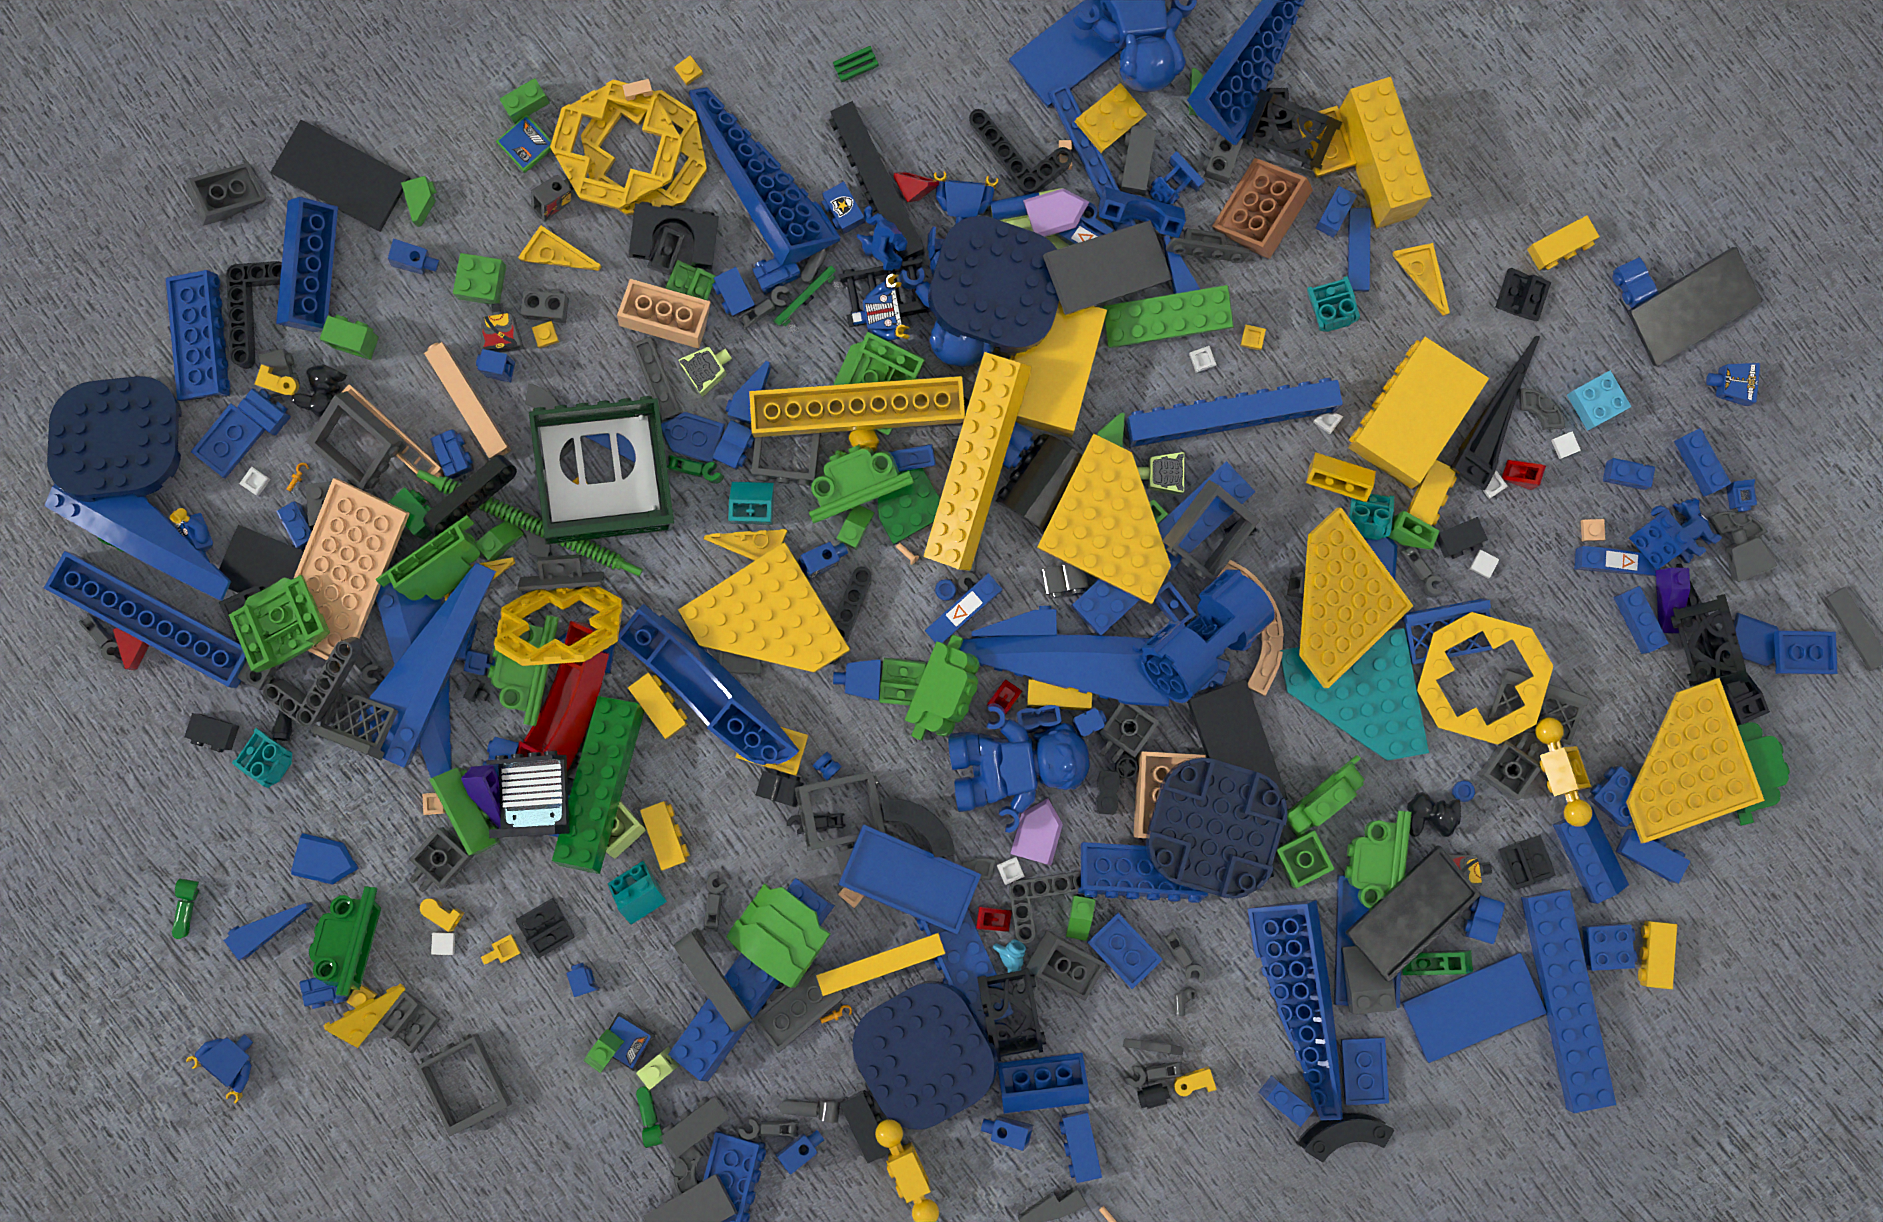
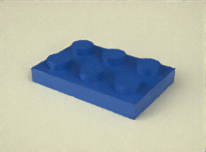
M230 403L192 449L191 453L226 479L265 429L234 404Z
M1774 631L1776 674H1838L1836 632Z
M1118 912L1087 941L1131 989L1140 983L1163 960Z
M1385 1038L1341 1039L1345 1105L1389 1104Z

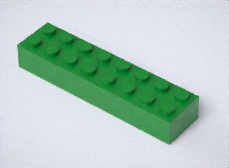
M601 696L597 698L568 800L570 834H559L552 861L561 867L596 874L601 872L645 712L638 703Z

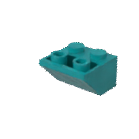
M732 482L728 521L731 524L773 525L774 483Z
M644 860L607 883L619 912L631 925L667 902L660 885Z

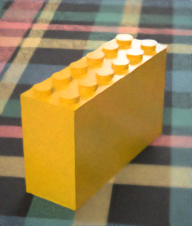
M1387 77L1352 88L1340 106L1339 112L1357 162L1355 169L1368 208H1371V216L1375 228L1378 229L1413 218L1432 195L1392 78Z
M1059 300L1053 325L1042 342L1037 346L1027 349L1026 352L1016 353L1015 356L1011 355L1010 360L1032 366L1016 418L1017 423L1072 438L1106 316V309L1092 306L1065 315Z
M1424 337L1421 341L1416 340L1405 354L1408 358L1405 357L1394 370L1397 374H1394L1391 379L1389 378L1383 387L1385 392L1377 396L1371 406L1374 409H1370L1362 418L1360 424L1363 426H1359L1348 440L1351 442L1348 447L1350 450L1410 489L1421 483L1489 380L1487 376L1427 337Z

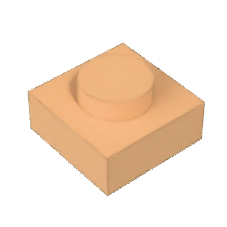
M1604 519L1581 520L1582 542L1605 540Z

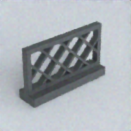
M1504 669L1501 675L1502 680L1488 717L1495 720L1501 718L1495 715L1498 706L1506 703L1511 713L1512 709L1509 701L1520 697L1517 692V694L1506 698L1503 692L1506 683L1516 686L1530 677ZM1548 683L1545 693L1546 697H1544L1543 702L1552 698L1558 707L1547 712L1542 704L1541 708L1544 714L1540 715L1538 720L1547 718L1549 715L1560 710L1564 721L1560 723L1562 725L1566 724L1569 729L1567 738H1561L1560 742L1571 745L1584 707L1587 706L1590 698ZM1570 705L1578 707L1575 716L1567 719L1563 709ZM1534 725V728L1530 727L1526 730L1535 733L1536 725Z
M340 689L327 710L321 725L314 724L311 732L337 744L382 760L385 753L380 751L398 710ZM343 695H345L346 703L340 706V701ZM359 702L360 708L354 711L353 705ZM373 706L374 713L368 716L366 710ZM348 709L349 715L342 718L341 712ZM389 712L386 720L382 722L381 715ZM362 714L363 720L356 724L355 717ZM336 716L337 722L329 726L332 718ZM376 719L377 726L370 729L369 723ZM350 721L351 727L344 730V724ZM364 726L365 733L358 736L357 730ZM378 732L379 735L375 743H373L371 735Z

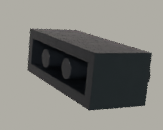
M864 1090L840 1101L839 1105L867 1163L891 1153L889 1148L881 1146L876 1139V1128L883 1120L880 1114H875L872 1108L875 1104L871 1095L865 1094Z

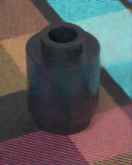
M1162 1083L1141 1088L1142 1090L1137 1091L1141 1109L1167 1104V1099H1170L1167 1086L1163 1087Z

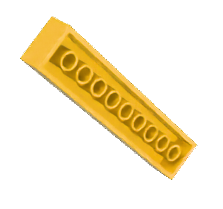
M984 352L923 557L956 569L971 570L1032 366Z
M962 376L749 391L751 427L754 437L963 423L965 419Z

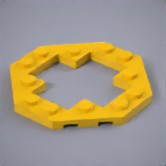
M613 79L596 91L593 90L580 97V100L573 104H568L561 108L550 148L580 200L621 210L672 182L683 141L654 90H652L653 95L644 97L642 93L635 95L636 99L627 101L622 85L629 83ZM608 102L646 111L642 131L661 136L651 174L630 168L625 188L586 178L591 158L572 153L582 117L586 116L603 121Z
M662 90L654 92L672 123L683 130L680 134L683 141L680 153L686 156L688 160L666 191L659 188L619 210L626 216L634 215L635 203L640 204V202L652 203V206L661 207V205L672 207L684 205L708 171L696 112ZM608 102L603 121L593 118L590 120L581 133L584 156L591 158L588 171L589 179L622 187L605 176L616 159L601 149L600 146L622 115L640 126L646 117V111Z
M585 586L579 589L556 588V590L550 591L537 589L527 592L501 608V620L498 622L497 637L494 640L495 650L522 666L585 662L618 642L623 610L622 599L599 586ZM580 600L599 611V613L589 618L590 626L597 630L571 646H567L561 641L554 639L542 647L536 648L519 638L521 634L530 630L528 622L523 620V618L548 603H552L564 610Z
M1470 612L1433 632L1417 691L1438 728L1498 745L1537 724L1553 670V664L1532 628ZM1483 631L1493 649L1513 639L1533 674L1529 679L1514 686L1525 705L1486 725L1477 707L1456 716L1436 681L1455 670L1444 651Z

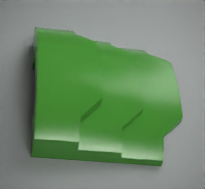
M867 332L862 342L850 346L833 384L845 385L916 380L926 359ZM894 428L876 430L889 436Z
M299 575L292 580L282 578L270 587L249 596L242 608L229 614L249 667L254 672H261L289 661L311 649L330 634L323 614L319 612L303 575Z
M764 883L741 918L736 920L726 938L763 971L788 987L795 988L831 933L819 925L817 912L796 898L786 888L772 889Z

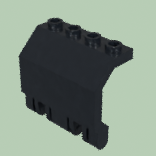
M1045 433L1035 439L1034 447L1023 456L1022 464L1011 473L1010 481L999 490L998 498L996 499L999 505L1018 513L1043 533L1083 456L1073 447L1051 434Z

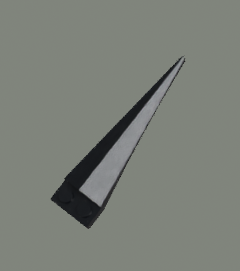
M1535 336L1459 447V453L1450 469L1480 490H1486L1495 474L1508 423L1540 336Z
M1681 563L1676 564V568H1684ZM1691 581L1688 597L1689 606L1702 603ZM1699 615L1693 616L1698 623L1702 621ZM1711 622L1710 626L1714 630L1719 631L1716 626L1714 627L1713 622ZM1707 628L1700 635L1706 655L1715 659L1718 647L1726 641L1723 637L1711 634ZM1727 650L1721 652L1720 661L1724 662L1723 656L1725 658L1730 656V654L1726 653ZM1711 667L1713 676L1716 677V668ZM1720 670V676L1737 671ZM1749 674V682L1740 683V681L1722 685L1737 726L1770 712L1762 691Z

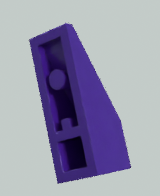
M1689 568L1655 570L1658 623L1663 633H1679V629L1673 627L1671 616H1674V607L1680 609L1687 605L1690 593Z
M493 765L473 766L462 776L463 785L468 796L501 829L499 779Z

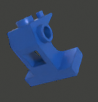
M1177 151L1169 160V164L1174 169L1164 178L1159 176L1151 183L1153 188L1149 194L1155 201L1173 205L1180 198L1178 195L1189 185L1198 192L1205 183V180ZM1171 179L1179 185L1176 190L1167 184Z

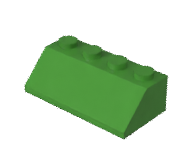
M456 767L429 779L468 855H478L500 843L499 838H489V830L497 829L495 825L492 826L489 817L468 796L461 780L467 770Z

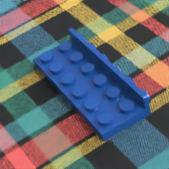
M203 270L165 278L177 400L188 401L215 395L229 396L230 381L227 372L228 361L225 351L226 340L223 331L224 320L221 311L222 300L220 298V279L218 274Z
M1081 843V887L1078 888V893L1084 894L1085 897H1097V894L1105 895L1106 898H1118L1119 895L1126 896V899L1132 900L1139 899V897H1147V900L1151 901L1168 898L1170 902L1188 899L1190 903H1199L1208 896L1207 892L1176 884L1163 877L1152 865L1146 846Z
M968 909L957 935L923 920L916 919L920 930H925L927 936L939 933L945 954L937 956L933 960L938 971L943 970L946 978L942 979L943 983L956 987L968 998L971 1003L969 1006L981 1028L985 1027V1017L989 1015L983 1012L977 977L984 975L989 977L997 974ZM1001 983L988 985L1003 989ZM1001 999V1005L1000 1003H995L994 1008L1001 1009L1004 999ZM1009 1002L1005 1014L995 1019L994 1022L1014 1014Z
M717 1131L714 1135L703 1181L718 1173L738 1212L722 1222H749V1208L756 1196V1192H754L755 1184L759 1182L761 1176L760 1164L766 1156L765 1143H757Z

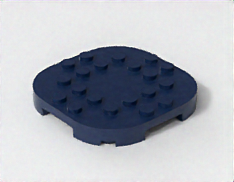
M974 216L963 219L949 230L941 245L938 261L928 290L929 308L938 319L937 323L948 333L956 337L964 335L1000 347V351L1005 353L1026 352L1027 349L1040 344L1053 325L1059 304V298L1043 255L1057 250V248L1047 238L1038 233L991 217Z
M145 376L89 381L69 389L55 403L49 418L47 467L50 477L69 497L83 502H95V498L135 494L137 497H142L160 490L163 487L162 484L169 477L173 478L181 460V454L178 451L179 417H182V412L178 400L165 384Z
M1196 757L1184 760L1175 765L1161 783L1146 835V848L1149 859L1154 868L1163 877L1176 884L1223 898L1236 899L1246 897L1257 889L1259 890L1272 874L1274 868L1272 864L1283 825H1286L1287 822L1285 798H1283L1277 784L1259 772L1211 758Z
M926 981L916 984L869 1011L860 1020L855 1029L852 1044L855 1062L882 1112L889 1119L897 1121L904 1128L921 1130L941 1123L978 1102L988 1093L995 1082L994 1079L998 1070V1058L995 1047L987 1039L969 1006L971 1003L968 998L952 985L949 986L939 981Z

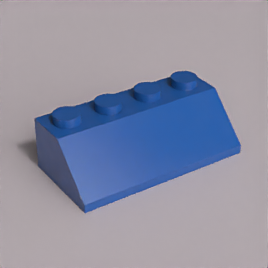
M1591 807L1592 818L1584 826H1572L1566 819L1552 825L1589 902L1598 904L1620 893L1629 886V883Z
M1083 1053L998 1063L1004 1114L1089 1103V1089Z

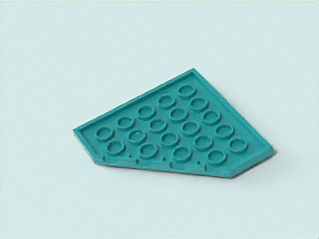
M1404 628L1387 631L1329 688H1323L1299 656L1300 647L1280 650L1283 652L1281 667L1286 692L1304 703L1305 706L1320 714L1337 728L1352 736L1356 741L1386 761L1429 753Z

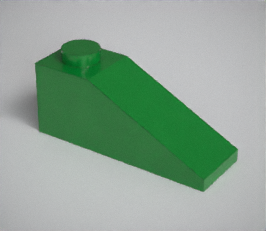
M1471 950L1420 952L1402 969L1403 975L1468 974L1473 972Z

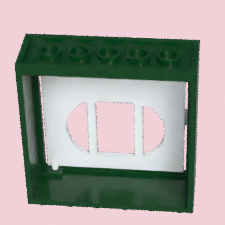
M652 396L640 397V400L631 401V398L619 399V402L616 403L604 400L597 402V405L578 403L576 407L568 408L567 405H558L554 409L546 410L545 407H537L529 412L545 545L673 529L674 517L658 398L653 399ZM648 416L650 417L651 432H652V439H653V446H654V454H655V461H656V469H657V476H658V484H659V491H660L662 511H661L660 505H659V497H658V490H657V482H656V475H655V467H654V460H653V453H652V445H651V438H650V430H649ZM538 427H540V432H541L543 456H544V463H545V469H544V470H543V464H542V456H541V449H540V441H539ZM608 433L610 435L615 482L587 485L580 437ZM617 433L623 435L631 442L636 454L634 469L624 480L621 476ZM571 438L574 439L579 476L578 485L571 482L564 475L559 461L563 446ZM545 482H547V487H548L550 510H551V518H552V523H551V524H550V518H549V511H548V503H547V495H546Z

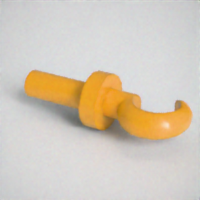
M299 463L297 465L296 475L292 474L291 477L293 479L286 488L289 492L292 491L297 482L302 480L300 477L303 473L299 471L300 467L306 466L307 470L309 469L306 463Z
M843 1005L838 1012L833 1010L831 1015L820 1018L821 1024L835 1019V1021L839 1020L838 1017L843 1016L842 1010L844 1008H849V1015H851V1007Z

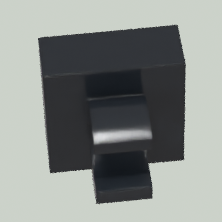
M473 679L463 698L475 702L477 698L487 701L490 693L482 690L485 683Z

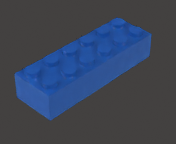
M303 197L288 200L276 324L311 332L323 330L329 313L338 206Z

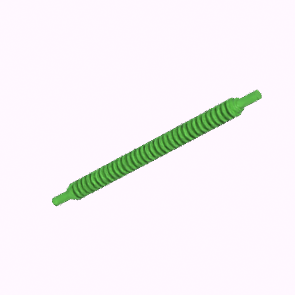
M421 469L417 473L418 478L434 484L435 488L439 489V492L442 493L444 491L446 495L462 484H459L458 481L454 482L453 479H449L447 476L436 477ZM491 497L479 507L481 511L484 510L486 513L490 511V515H494L497 518L500 516L501 520L505 518L506 522L510 521V524L515 523L517 527L520 525L521 529L525 528L526 531L530 530V533L535 532V535H540V537L544 538L542 520L540 521L538 517L535 519L534 515L525 514L523 510L520 512V509H515L514 506L510 507L509 504H505L503 501L500 502L498 499L494 501V497ZM589 540L561 543L562 547L566 545L568 550L571 547V551L574 552L576 550L577 554L581 552L582 556H585L587 553L586 558L588 559L591 557V560L595 561L597 558V563H600L602 560L601 564L605 565L607 562L606 567L608 568L612 564L611 569L613 570L623 569L639 577L643 571L642 568L624 561L621 554H617L615 557L616 552L613 551L611 553L609 549L606 551L605 547H602L600 550L601 545L596 546L594 542L590 546L591 541Z

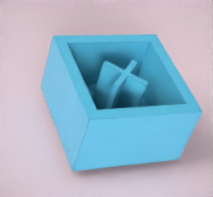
M1611 370L1567 394L1587 431L1631 407Z

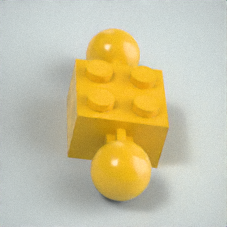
M1544 718L1536 725L1535 733L1539 741L1548 745L1550 751L1540 755V766L1542 771L1546 772L1548 789L1554 796L1565 795L1567 804L1564 808V817L1566 821L1575 827L1584 826L1592 818V809L1586 801L1580 799L1577 791L1590 788L1591 784L1578 747L1562 748L1560 743L1564 733L1562 724L1555 718Z
M891 1119L882 1121L877 1126L875 1135L878 1143L883 1147L889 1148L891 1152L888 1154V1160L886 1161L888 1166L886 1167L890 1177H895L897 1186L895 1187L899 1197H904L906 1203L914 1202L912 1208L914 1222H936L939 1218V1208L933 1200L925 1197V1194L931 1192L930 1181L913 1143L902 1146L903 1129L901 1125Z

